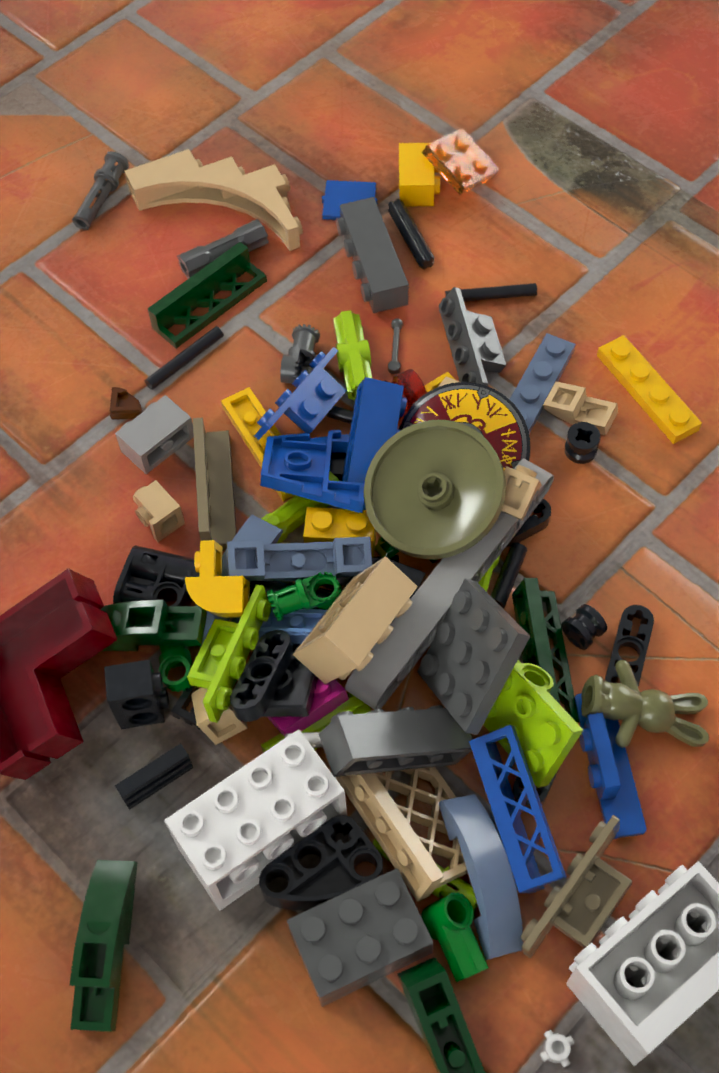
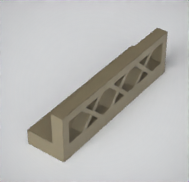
M203 417L193 418L199 535L201 541L215 540L222 546V551H225L227 549V541H232L237 534L229 430L206 432Z

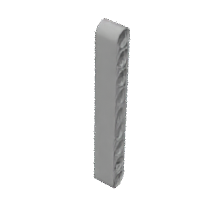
M524 458L517 464L537 473L535 478L540 480L542 484L540 490L536 491L523 521L501 512L489 533L476 545L460 554L443 558L410 600L413 603L409 609L399 618L396 617L390 624L393 627L390 635L382 643H376L371 649V652L374 654L371 661L361 671L354 669L345 686L347 692L374 710L383 707L431 645L436 631L443 622L452 604L453 597L459 591L464 579L473 580L477 583L481 580L545 497L553 483V474Z

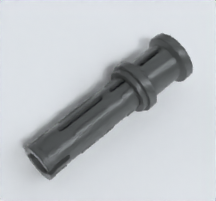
M110 151L105 155V163L94 174L95 183L72 219L73 223L82 230L90 228L92 221L101 209L108 194L118 188L119 178L122 173H125V170L129 169V162L118 152ZM96 197L97 199L93 204L92 208H89L94 198Z

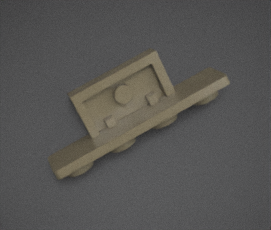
M613 815L607 824L601 821L596 826L589 838V841L593 843L585 856L581 853L576 855L567 869V873L570 875L569 879L562 888L556 885L546 898L544 906L548 909L539 921L533 918L526 926L521 935V939L525 941L522 945V950L529 958L533 956L553 926L580 946L586 948L595 940L632 885V880L600 859L620 829V819Z

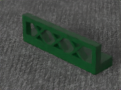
M239 242L147 308L152 329L177 349L267 282L266 274L250 263L248 247ZM245 272L254 277L249 282H237V278ZM220 291H232L231 295L226 299H215V295ZM197 308H209V312L203 316H192V311ZM186 324L185 329L176 336L168 330L173 325Z
M524 578L512 593L516 622L530 635L522 651L523 663L535 664L550 674L554 685L549 693L559 704L560 702L564 704L565 711L579 723L555 591H540L537 578ZM542 602H546L548 615L545 618ZM548 636L552 638L554 647L551 651ZM554 668H555V669L558 671V673H559V679H560V680L557 682V684H556V678H555Z

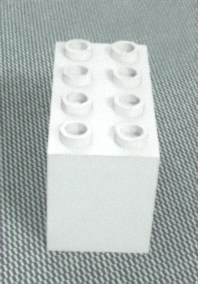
M298 729L164 821L178 849L218 910L221 911L259 884L260 873L266 865L307 835L317 830L331 818L337 815L347 816L345 790Z
M699 861L689 870L684 865L678 867L665 880L666 883L657 891L660 894L659 896L653 890L636 904V909L628 916L631 919L630 921H627L623 916L605 931L606 935L599 941L600 947L597 948L593 943L589 944L574 958L575 962L569 967L572 974L566 985L634 1066L652 1052L719 990V883ZM626 979L630 980L635 987L629 985Z

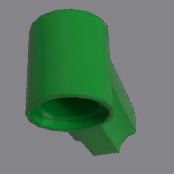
M453 892L423 909L421 918L430 937L439 941L456 983L489 968L470 926L474 919V911L468 898L461 893Z

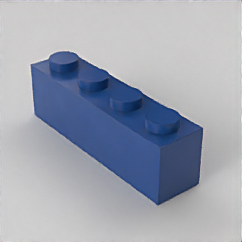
M365 377L358 385L342 482L365 483L368 468L378 450L388 439L401 431V429H397L399 417H403L407 404V398L402 397L403 385Z

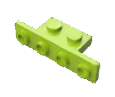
M262 585L255 586L239 623L214 619L188 673L187 678L191 686L208 689L204 696L203 704L211 722L218 723L223 711L228 710L230 707V695L246 666V659L250 650H254L258 643L259 630L263 621L266 622L269 619L271 603L267 599L265 588Z

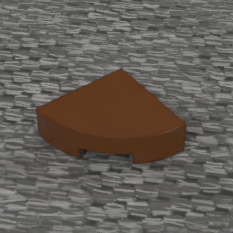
M112 387L110 416L112 420L134 419L143 412L139 400L129 394L127 390Z

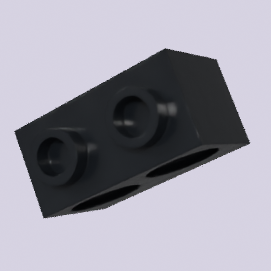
M150 659L104 667L107 703L121 730L165 722L164 709L170 708L167 687H163L161 672H154Z

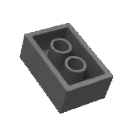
M398 868L286 920L322 1007L432 954L433 941Z

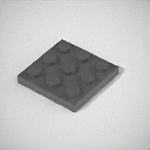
M465 578L459 591L454 595L452 604L443 622L439 625L426 655L423 656L417 673L466 733L478 735L530 635L476 581Z

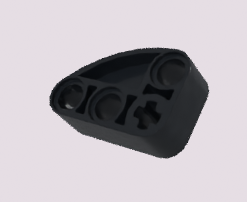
M337 815L266 865L260 873L259 885L264 899L269 905L288 910L307 911L383 875V859L356 821L346 815ZM338 833H342L343 836L349 834V842L343 844L340 839L336 843L335 835ZM308 854H315L321 858L320 863L314 868H305L300 862ZM362 862H370L376 867V871L370 876H361L355 872V868ZM278 877L287 879L289 883L284 891L275 893L268 889L269 883L273 879Z

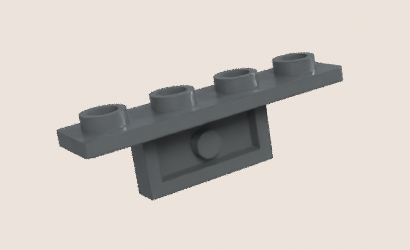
M453 287L439 304V311L459 381L488 386L484 370L500 373L506 366L493 319L484 314L467 311L460 288Z

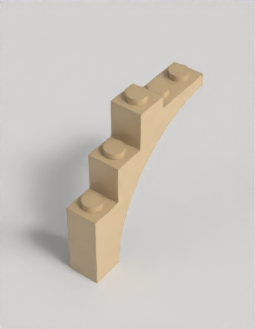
M190 149L124 171L129 192L139 211L159 205L183 202L225 206L259 219L260 222L264 223L280 237L289 251L300 248L299 235L303 233L299 218L297 216L293 217L291 214L287 192L290 191V184L285 174L281 175L275 164L245 174L243 167H238L232 157L203 166L200 159L195 160Z

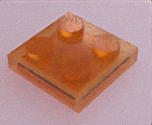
M462 128L427 144L422 151V154L459 195L494 178L499 171L491 158L479 148L472 137Z

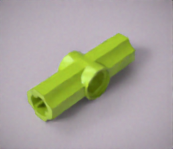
M350 310L340 312L337 317L333 318L337 339L336 349L338 350L339 371L343 372L348 399L355 400L357 387L365 377L372 378L370 347L368 340L364 339L360 315Z

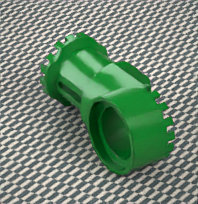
M319 572L303 580L301 578L297 579L294 585L274 592L271 589L267 591L269 602L272 603L271 607L275 608L273 612L277 621H281L284 615L302 608L306 610L314 607L329 609L342 592V588L336 576H333L332 573L324 572L322 574ZM324 584L334 586V591L330 596L326 598L316 596V591L320 586Z
M159 646L161 652L158 658L160 664L159 672H161L164 685L173 692L185 691L187 687L190 688L191 686L187 678L193 665L190 651L185 649V646ZM186 667V673L182 679L178 681H170L168 679V672L171 668Z

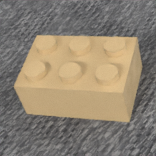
M386 556L351 579L297 648L293 656L325 685L337 678L344 680L354 669L361 671L373 658L374 654L371 652V649L374 645L382 643L392 632L393 627L390 624L394 618L402 616L412 605L413 602L409 598L418 586Z

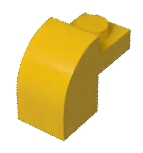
M215 540L200 541V551H196L194 557L195 571L199 573V577H185L186 588L191 599L198 606L213 615L224 618H241L250 599V581L244 576H222V546Z

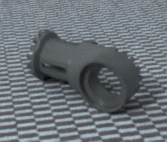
M303 324V326L298 325V327L293 329V346L288 350V355H283L281 362V383L292 384L301 374L302 366H309L316 357L314 347L315 343L319 342L320 333L318 330H314V327L310 328L311 325H308V327H306V324Z

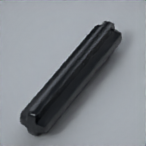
M401 199L390 201L388 212L419 267L422 269L432 267L435 257Z

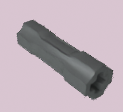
M259 219L253 220L236 228L232 234L205 246H197L177 255L182 272L189 279L237 243H243L250 252L269 243L268 235Z

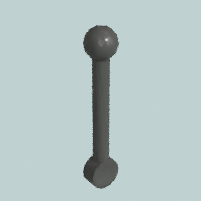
M399 318L392 320L391 323L394 329L392 361L388 363V371L391 374L399 373L401 368L398 362L400 329L403 327V321Z

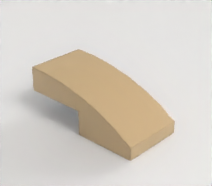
M557 381L554 383L543 404L546 411L570 424L578 422L593 424L602 435H607L618 413L617 403L587 397L586 388Z

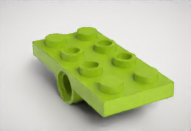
M517 660L483 725L490 733L510 724L515 727L533 782L540 788L549 785L583 732V729L549 693L554 685L550 674L535 664H522ZM508 738L499 740L500 745L510 754L511 747Z

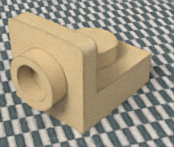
M517 465L516 470L506 466L504 471L506 494L501 512L523 521L536 491L540 490L542 484L540 480L535 478L537 475L535 471L521 465Z

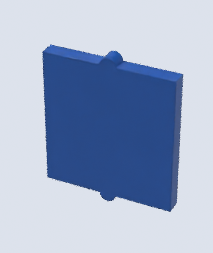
M326 180L325 195L321 197L324 204L322 219L336 220V218H340V204L374 197L376 204H378V199L375 198L376 182Z

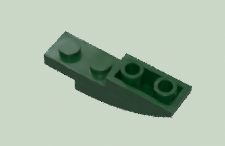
M143 600L110 604L100 609L107 612L118 639L102 651H138L139 646H202L207 611L200 606H168L164 600Z
M97 860L82 908L73 954L69 986H75L70 1029L103 1032L116 1031L124 944H129L137 872L136 861Z

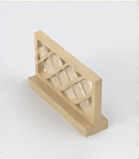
M436 767L400 770L411 775L410 785L391 779L392 771L385 772V776L369 773L336 777L395 869L398 868L404 883L417 902L429 897L434 889L468 873L462 852H460L458 839L453 841L452 848L434 842L436 830L447 834L444 822L438 820L440 808L438 802L457 798ZM421 778L429 781L435 788L434 795L417 789V779ZM389 789L407 796L405 807L395 804L388 793ZM414 799L432 805L431 817L412 810ZM410 821L429 827L427 839L416 835L410 826ZM432 853L450 859L449 870L442 873L433 860Z

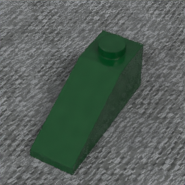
M433 957L398 973L397 975L437 1073H485L447 972L437 959Z

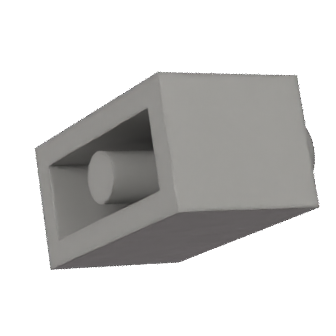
M166 395L157 402L151 403L144 412L132 421L126 422L115 433L121 452L145 474L153 470L194 437L191 417Z

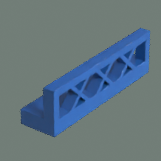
M510 724L469 741L519 893L532 894L545 889L544 885L566 878L515 727ZM507 737L511 752L504 765L496 741ZM515 762L519 771L512 769ZM510 773L520 777L524 785L518 802L515 801L508 780ZM527 799L532 809L525 806ZM522 810L533 815L537 823L531 840L528 839L520 816ZM540 837L545 847L538 844ZM535 849L548 855L553 872L540 875L533 854Z

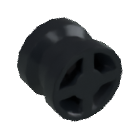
M578 422L569 428L564 452L571 461L585 464L595 458L600 443L598 428L588 422Z
M587 604L581 605L576 610V615L573 618L568 617L561 624L562 631L568 640L582 650H586L592 645L595 636L600 637L607 631V624L597 610Z

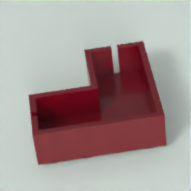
M69 568L0 615V775L27 780L51 764L50 757L58 759L84 742L60 679L118 639L107 612L100 610L104 607L94 580Z

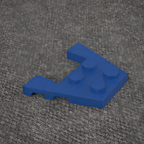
M341 430L328 431V436L310 438L309 433L267 437L260 486L357 513H363L364 483L329 481L331 453H347L350 434L341 435Z

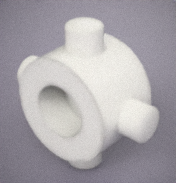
M551 1030L545 1032L544 1035L547 1041L544 1044V1051L540 1053L544 1062L549 1060L553 1063H561L563 1067L568 1066L570 1061L567 1057L570 1054L571 1045L574 1044L573 1038L571 1036L566 1038L561 1034H553Z

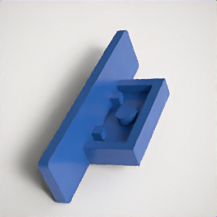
M335 347L327 354L321 351L309 364L313 370L310 373L304 370L292 383L296 389L293 392L287 389L277 399L275 404L279 408L275 412L270 408L257 423L261 428L254 435L256 439L260 440L283 413L305 433L310 434L347 391L323 369L338 352Z
M582 693L576 694L574 699L580 727L583 729L579 736L583 752H587L590 763L588 765V777L591 787L596 788L604 823L607 824L613 815L620 819V829L614 839L644 835L647 828L626 748L617 746L615 742V737L620 728L619 721L606 719L603 713L589 714L587 718L583 717L581 713Z

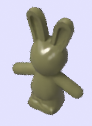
M619 660L615 665L620 683H610L603 680L601 676L594 675L583 686L581 695L582 716L587 718L589 714L603 713L606 719L623 720L615 737L616 745L621 748H625L630 744L637 725L648 732H668L678 740L693 747H701L709 741V734L701 726L675 716V714H697L708 705V700L704 695L685 693L670 696L656 689L640 692L631 666L626 660Z

